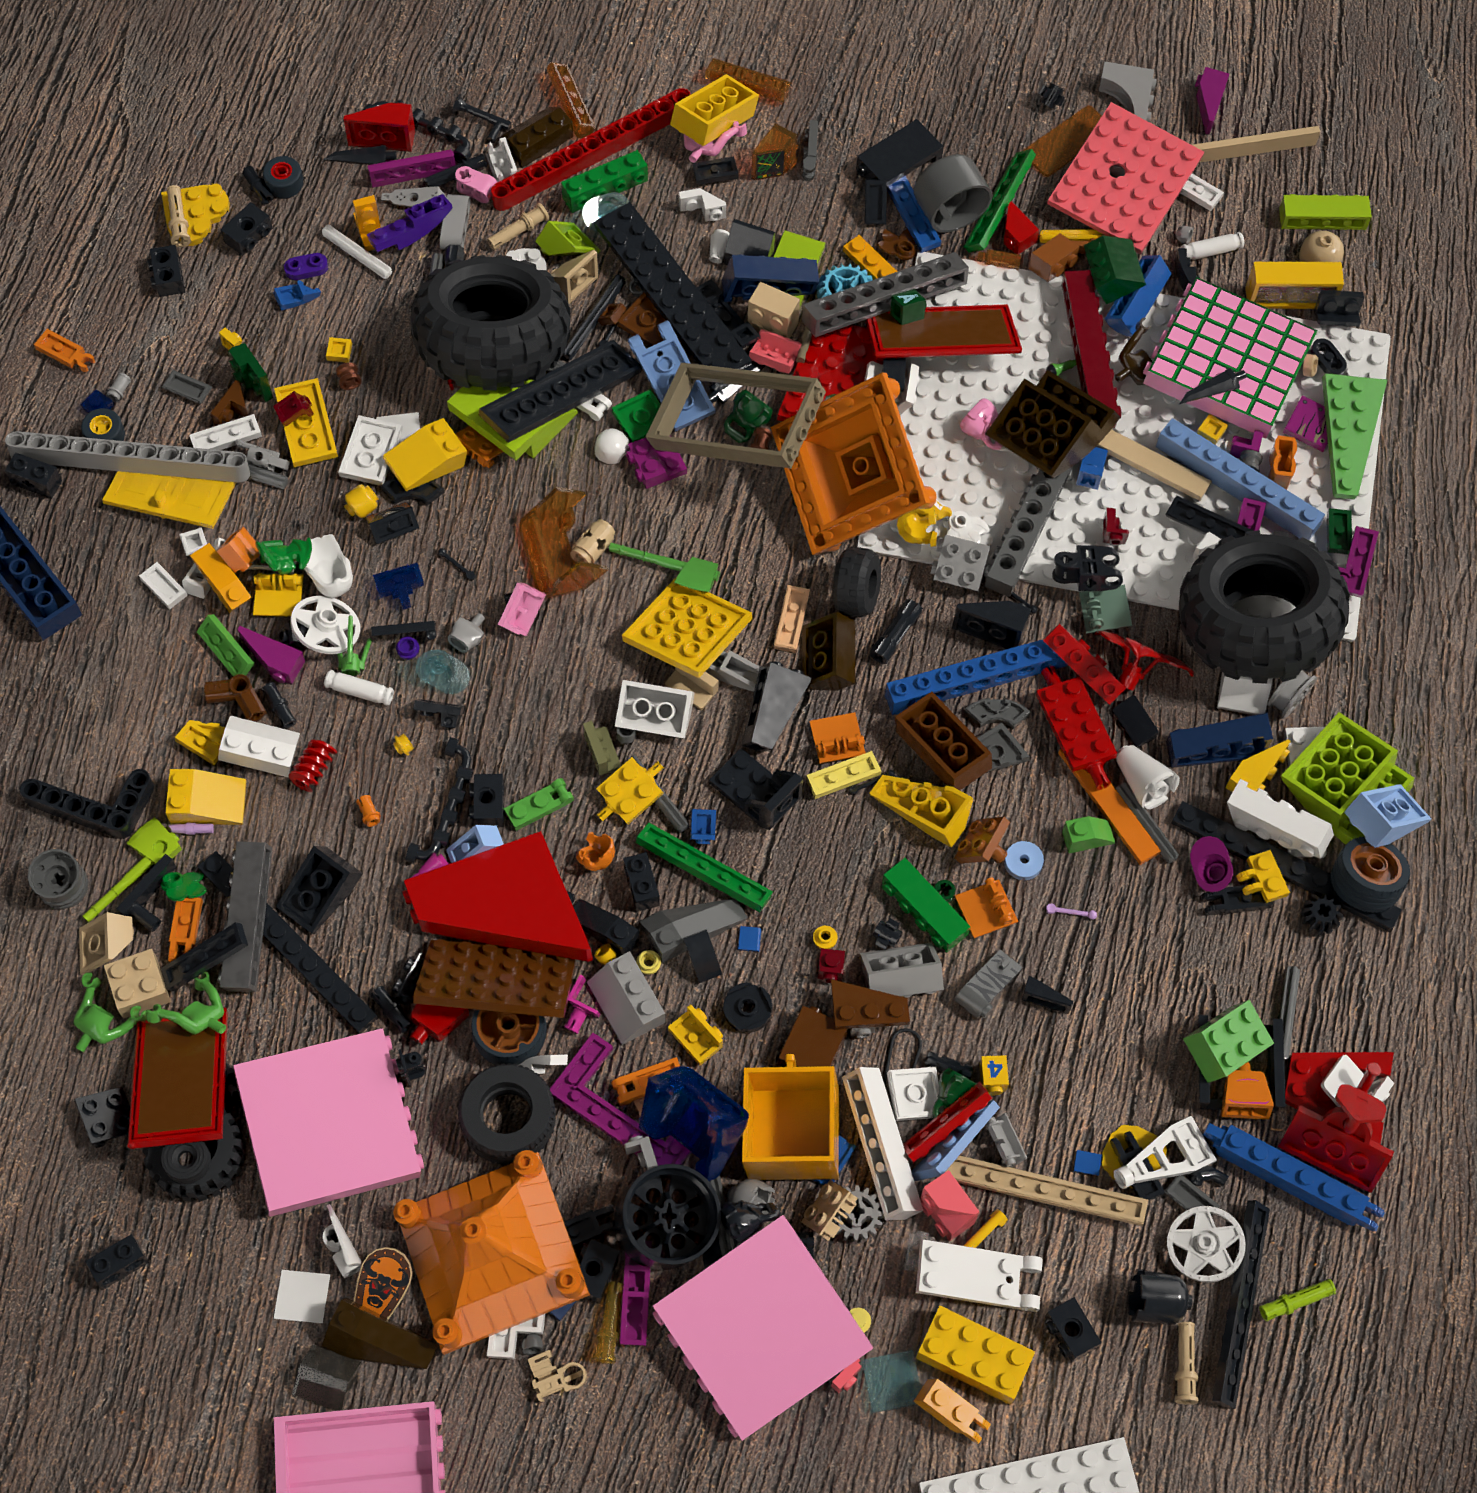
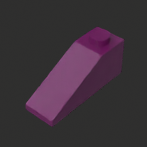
M1205 67L1203 75L1198 74L1195 87H1199L1196 97L1205 134L1210 135L1226 88L1229 73Z
M239 626L237 630L242 642L271 677L279 683L287 682L292 685L305 663L302 651Z

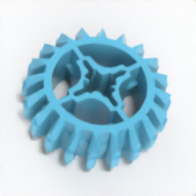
M842 263L839 268L833 265L831 270L826 269L824 275H821L819 278L817 298L820 299L831 295L832 293L829 290L831 287L837 293L872 281V275H867L866 270L860 271L859 265L856 268H853L851 263L848 267H844Z

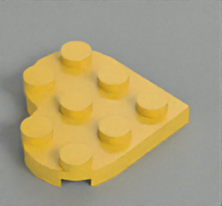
M200 185L181 189L184 218L188 221L187 233L191 239L188 246L202 243L203 238L208 233H211L212 224L220 222L221 217L226 212H229V198L221 185ZM166 191L161 192L167 229L171 237L172 231L168 225L171 215Z

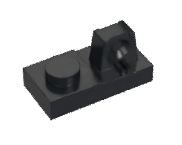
M417 699L414 702L413 710H419L420 715L434 716V713L440 712L441 726L456 728L459 716L464 714L465 706Z

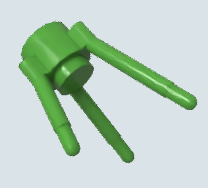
M352 615L348 617L347 653L344 654V657L342 653L337 654L339 661L338 670L347 675L357 676L360 674V671H364L372 639H367L361 659H359L358 654L353 653Z

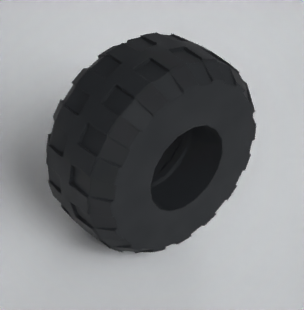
M851 547L841 552L838 558L833 578V602L835 608L842 615L865 617L874 610L880 591L881 562L878 554L871 549Z

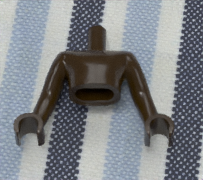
M1142 318L1137 322L1135 326L1136 331L1123 347L1118 357L1124 369L1114 375L1117 382H1121L1130 376L1137 385H1145L1143 383L1146 375L1143 374V371L1148 361L1151 363L1153 361L1143 349L1131 353L1141 336L1151 328V325L1148 328L1142 325L1146 318Z

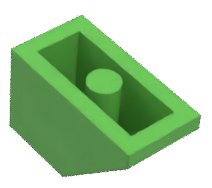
M1090 816L1066 821L1062 830L1068 854L1115 844L1108 820Z

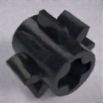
M1050 82L1049 86L1043 85L1038 93L1042 96L1040 102L1054 109L1055 105L1061 106L1066 98L1062 95L1064 89Z
M891 918L886 922L881 920L872 935L877 938L875 945L884 950L889 945L894 948L903 933L899 930L900 923Z

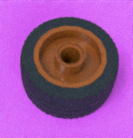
M1363 836L1350 840L1341 850L1331 871V883L1339 897L1350 906L1364 912L1378 913L1388 910L1399 900L1410 879V866L1406 857L1391 843L1375 848Z

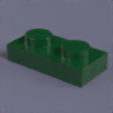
M1329 508L1327 511V553L1349 554L1352 542V510Z

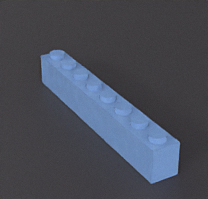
M1174 418L1160 432L1156 448L1197 474L1211 480V483L1241 502L1243 498H1248L1266 503L1263 516L1293 535L1310 541L1319 529L1325 516L1323 512Z

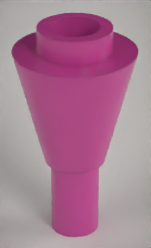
M434 852L418 870L419 872L412 877L448 865V862L442 854L437 856Z

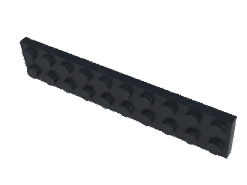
M631 202L594 221L595 229L662 317L670 322L675 334L699 365L743 370L752 364V359Z

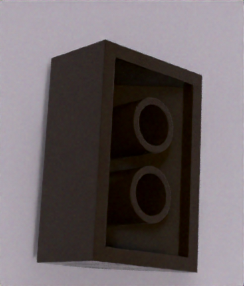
M547 107L499 136L497 141L499 142L500 138H506L513 159L523 168L573 138V121L560 107Z
M835 612L803 625L802 672L803 675L811 678L806 690L838 691L855 684L856 621L839 612Z

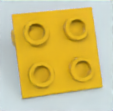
M259 573L254 575L256 590L253 616L291 617L293 609L302 598L304 575H297L295 573L286 575Z

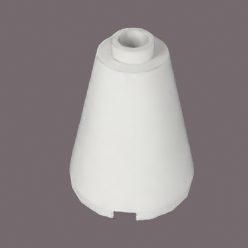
M1134 745L1123 746L1117 752L1116 762L1137 801L1143 808L1144 806L1146 809L1158 807L1168 799L1166 794L1170 790L1174 793L1177 789L1180 777L1173 770Z

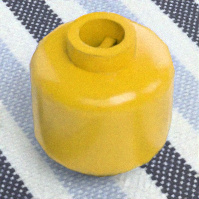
M359 484L345 495L347 504L344 507L352 517L356 514L359 518H365L377 508L378 504L376 501L379 498L369 485Z

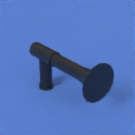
M461 93L454 102L452 114L459 111L466 112L494 125L486 137L489 143H495L501 128L509 131L511 127V121L466 103Z

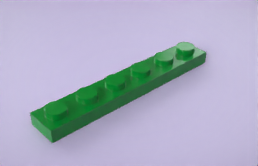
M1032 149L1016 152L993 193L989 207L981 215L964 246L969 253L982 251L988 246L991 236L997 230L1001 218L1006 213L1008 204L1014 199L1018 187L1022 184L1024 176L1032 166L1036 156Z
M648 823L636 838V844L759 913L772 896L773 891L651 823Z

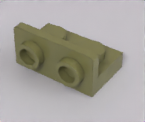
M592 721L583 723L584 737L599 776L618 770L621 764L607 727L595 728Z

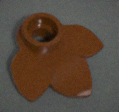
M887 229L883 230L882 241L878 242L881 250L888 254L896 255L901 260H910L914 257L915 241L908 229H905L899 236Z

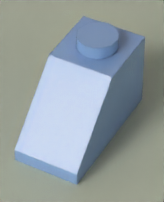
M475 825L448 847L446 851L451 863L501 846L504 843L497 826Z

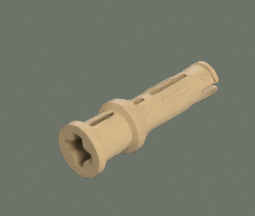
M172 185L167 188L171 215L168 225L172 231L171 244H176V247L181 248L188 246L191 239L187 233L189 225L188 221L184 218L181 189L179 186Z
M541 203L536 204L534 209L527 213L523 212L514 223L488 237L489 246L496 250L522 232L533 230L535 225L543 220H549L548 212Z
M1192 1322L1178 1323L1179 1367L1178 1372L1175 1374V1380L1177 1381L1175 1402L1183 1405L1198 1403V1397H1196L1198 1375L1195 1372L1194 1366L1195 1324Z

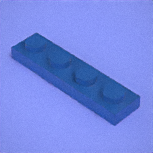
M906 176L888 186L887 191L920 252L923 253L940 247L941 240L914 196V190Z

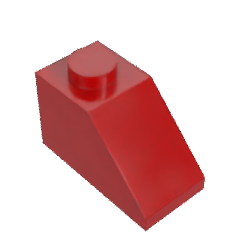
M1011 201L1008 204L1004 243L1008 249L1019 255L1037 243L1040 230Z

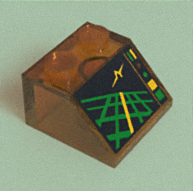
M775 123L752 152L751 179L761 180L784 176L789 169L792 170L797 162V134Z

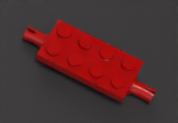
M1050 666L1051 671H1049L1047 667L1042 670L1041 674L1048 687L1036 690V697L1072 772L1081 769L1085 770L1087 773H1090L1097 790H1102L1101 785L1105 789L1110 786L1111 782L1103 766L1108 760L1117 758V751L1080 676L1061 682L1056 668Z

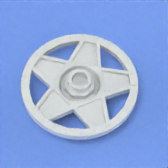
M326 596L305 598L295 606L291 614L290 624L295 637L304 646L319 653L338 654L347 651V637L344 631L348 629V617L350 615L353 616V627L355 629L353 646L360 634V622L355 612L348 605L335 598ZM318 602L315 611L302 609L308 604ZM332 604L341 608L347 614L336 613ZM297 622L309 628L305 637L298 629ZM327 640L335 647H323L318 644Z
M1199 1206L1183 1212L1176 1218L1168 1233L1167 1248L1172 1263L1183 1275L1198 1282H1217L1229 1277L1240 1266L1245 1254V1237L1241 1226L1229 1213L1216 1207ZM1210 1213L1225 1218L1233 1226L1216 1227ZM1196 1214L1193 1229H1177L1185 1219ZM1239 1239V1253L1233 1263L1226 1248ZM1173 1244L1188 1251L1184 1267L1175 1256ZM1207 1264L1222 1272L1211 1276L1197 1275Z

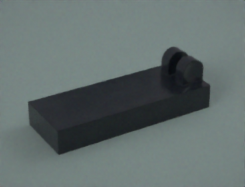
M436 621L371 627L372 636L426 631L427 638L430 640H434L437 636Z

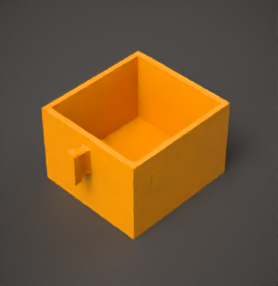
M786 1054L785 1062L787 1067L744 1068L742 1163L748 1179L839 1180V1086L835 1067H796L794 1054Z

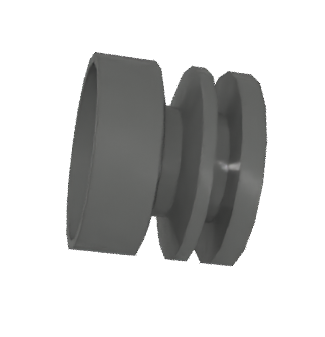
M50 849L35 857L29 866L27 877L30 887L47 906L53 909L65 910L74 907L83 900L87 893L89 881L86 872L76 859L64 850ZM60 880L63 881V885H62V886H59V885H60V883H59Z

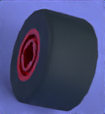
M277 156L265 164L263 168L264 183L274 197L280 199L290 198L301 191L303 175L301 167L295 159L288 156Z

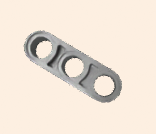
M448 194L447 199L453 208L443 219L440 249L446 250V247L450 244L460 245L464 248L470 213V196Z

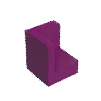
M1255 430L1252 439L1233 436L1229 454L1240 459V454L1244 450L1259 452L1264 432Z

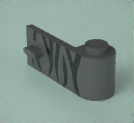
M999 950L960 990L955 1001L977 1019L981 1016L986 1018L994 1008L991 1005L994 998L1023 967L1002 950Z

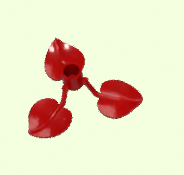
M1097 630L1094 635H1102L1125 650L1124 663L1121 667L1123 671L1118 681L1129 690L1134 691L1139 679L1143 680L1145 675L1158 662H1166L1172 666L1187 670L1191 677L1194 676V671L1176 657L1157 653L1136 640L1124 638L1115 633ZM1131 648L1136 658L1134 663L1129 662L1128 664ZM1144 656L1156 658L1141 673L1142 668L1138 666L1140 658Z

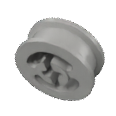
M1301 670L1296 679L1280 684L1267 705L1278 708L1282 712L1281 716L1283 718L1288 717L1312 689L1317 681V677H1310Z

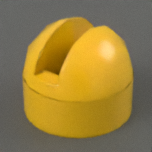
M605 944L595 952L594 956L599 963L606 965L608 962L616 959V952L610 944Z

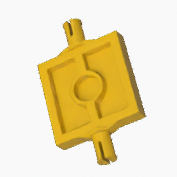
M631 757L596 788L607 804L597 816L604 821L614 812L621 816L629 825L664 794L653 778L664 767L657 761L646 770Z

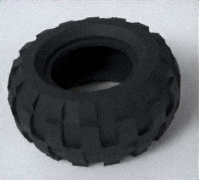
M485 255L471 256V259L463 261L457 259L446 263V268L435 269L428 275V279L421 283L411 306V336L413 344L426 366L433 369L435 375L443 380L452 379L456 381V385L465 388L475 386L482 387L483 390H497L499 387H509L512 389L524 386L525 381H536L546 375V371L549 368L556 366L570 338V307L564 292H561L559 284L554 281V277L546 270H537L536 264L526 260H513L510 256L498 255V257H485Z
M1260 530L1247 531L1244 537L1234 538L1231 535L1219 540L1214 549L1207 548L1194 561L1190 572H1187L1180 587L1179 619L1181 621V630L1189 646H1192L1194 652L1202 659V662L1211 669L1220 667L1224 676L1238 680L1241 676L1252 678V683L1267 684V680L1271 678H1280L1282 682L1296 679L1301 670L1310 673L1319 667L1330 656L1332 651L1334 652L1345 635V627L1349 619L1350 594L1344 577L1340 576V570L1326 551L1319 552L1318 548L1315 547V543L1303 537L1299 540L1292 539L1287 532L1274 531V534H1260ZM1269 595L1282 598L1296 608L1281 616L1257 618L1242 614L1231 606L1247 597Z

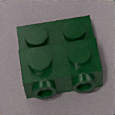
M245 342L232 347L228 354L231 357L229 364L234 371L232 373L234 379L239 381L246 390L252 388L256 396L261 395L265 402L273 399L267 374Z

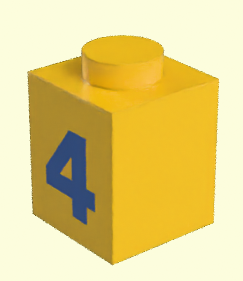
M1007 1055L981 1056L979 1071L982 1085L990 1095H1000L1006 1092L1009 1085Z

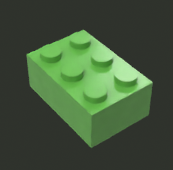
M1250 1000L1229 1007L1183 1038L1208 1083L1227 1077L1274 1044Z

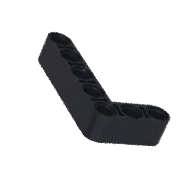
M135 769L128 776L113 807L32 778L23 781L19 790L27 805L117 839H126L135 829L154 791V783L146 770ZM146 781L144 785L136 786L138 782ZM38 790L36 794L28 796L30 792ZM59 798L58 802L50 804L53 799ZM136 801L134 805L126 807L127 803ZM81 806L78 811L72 812L73 808ZM103 814L100 819L94 820L96 815ZM119 822H125L122 827H115Z

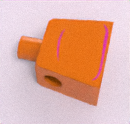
M1247 1062L1226 1077L1221 1117L1269 1120L1274 1104L1265 1074L1261 1071H1251L1250 1063Z

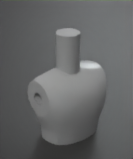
M478 613L471 622L460 617L448 636V642L457 650L464 653L468 652L471 648L478 645L484 637V632L479 626L485 620V617Z

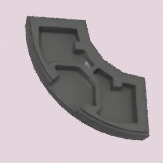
M987 698L974 702L964 709V713L980 728L986 724L997 722L1006 724L1014 729L1031 713L1023 705L1009 699Z

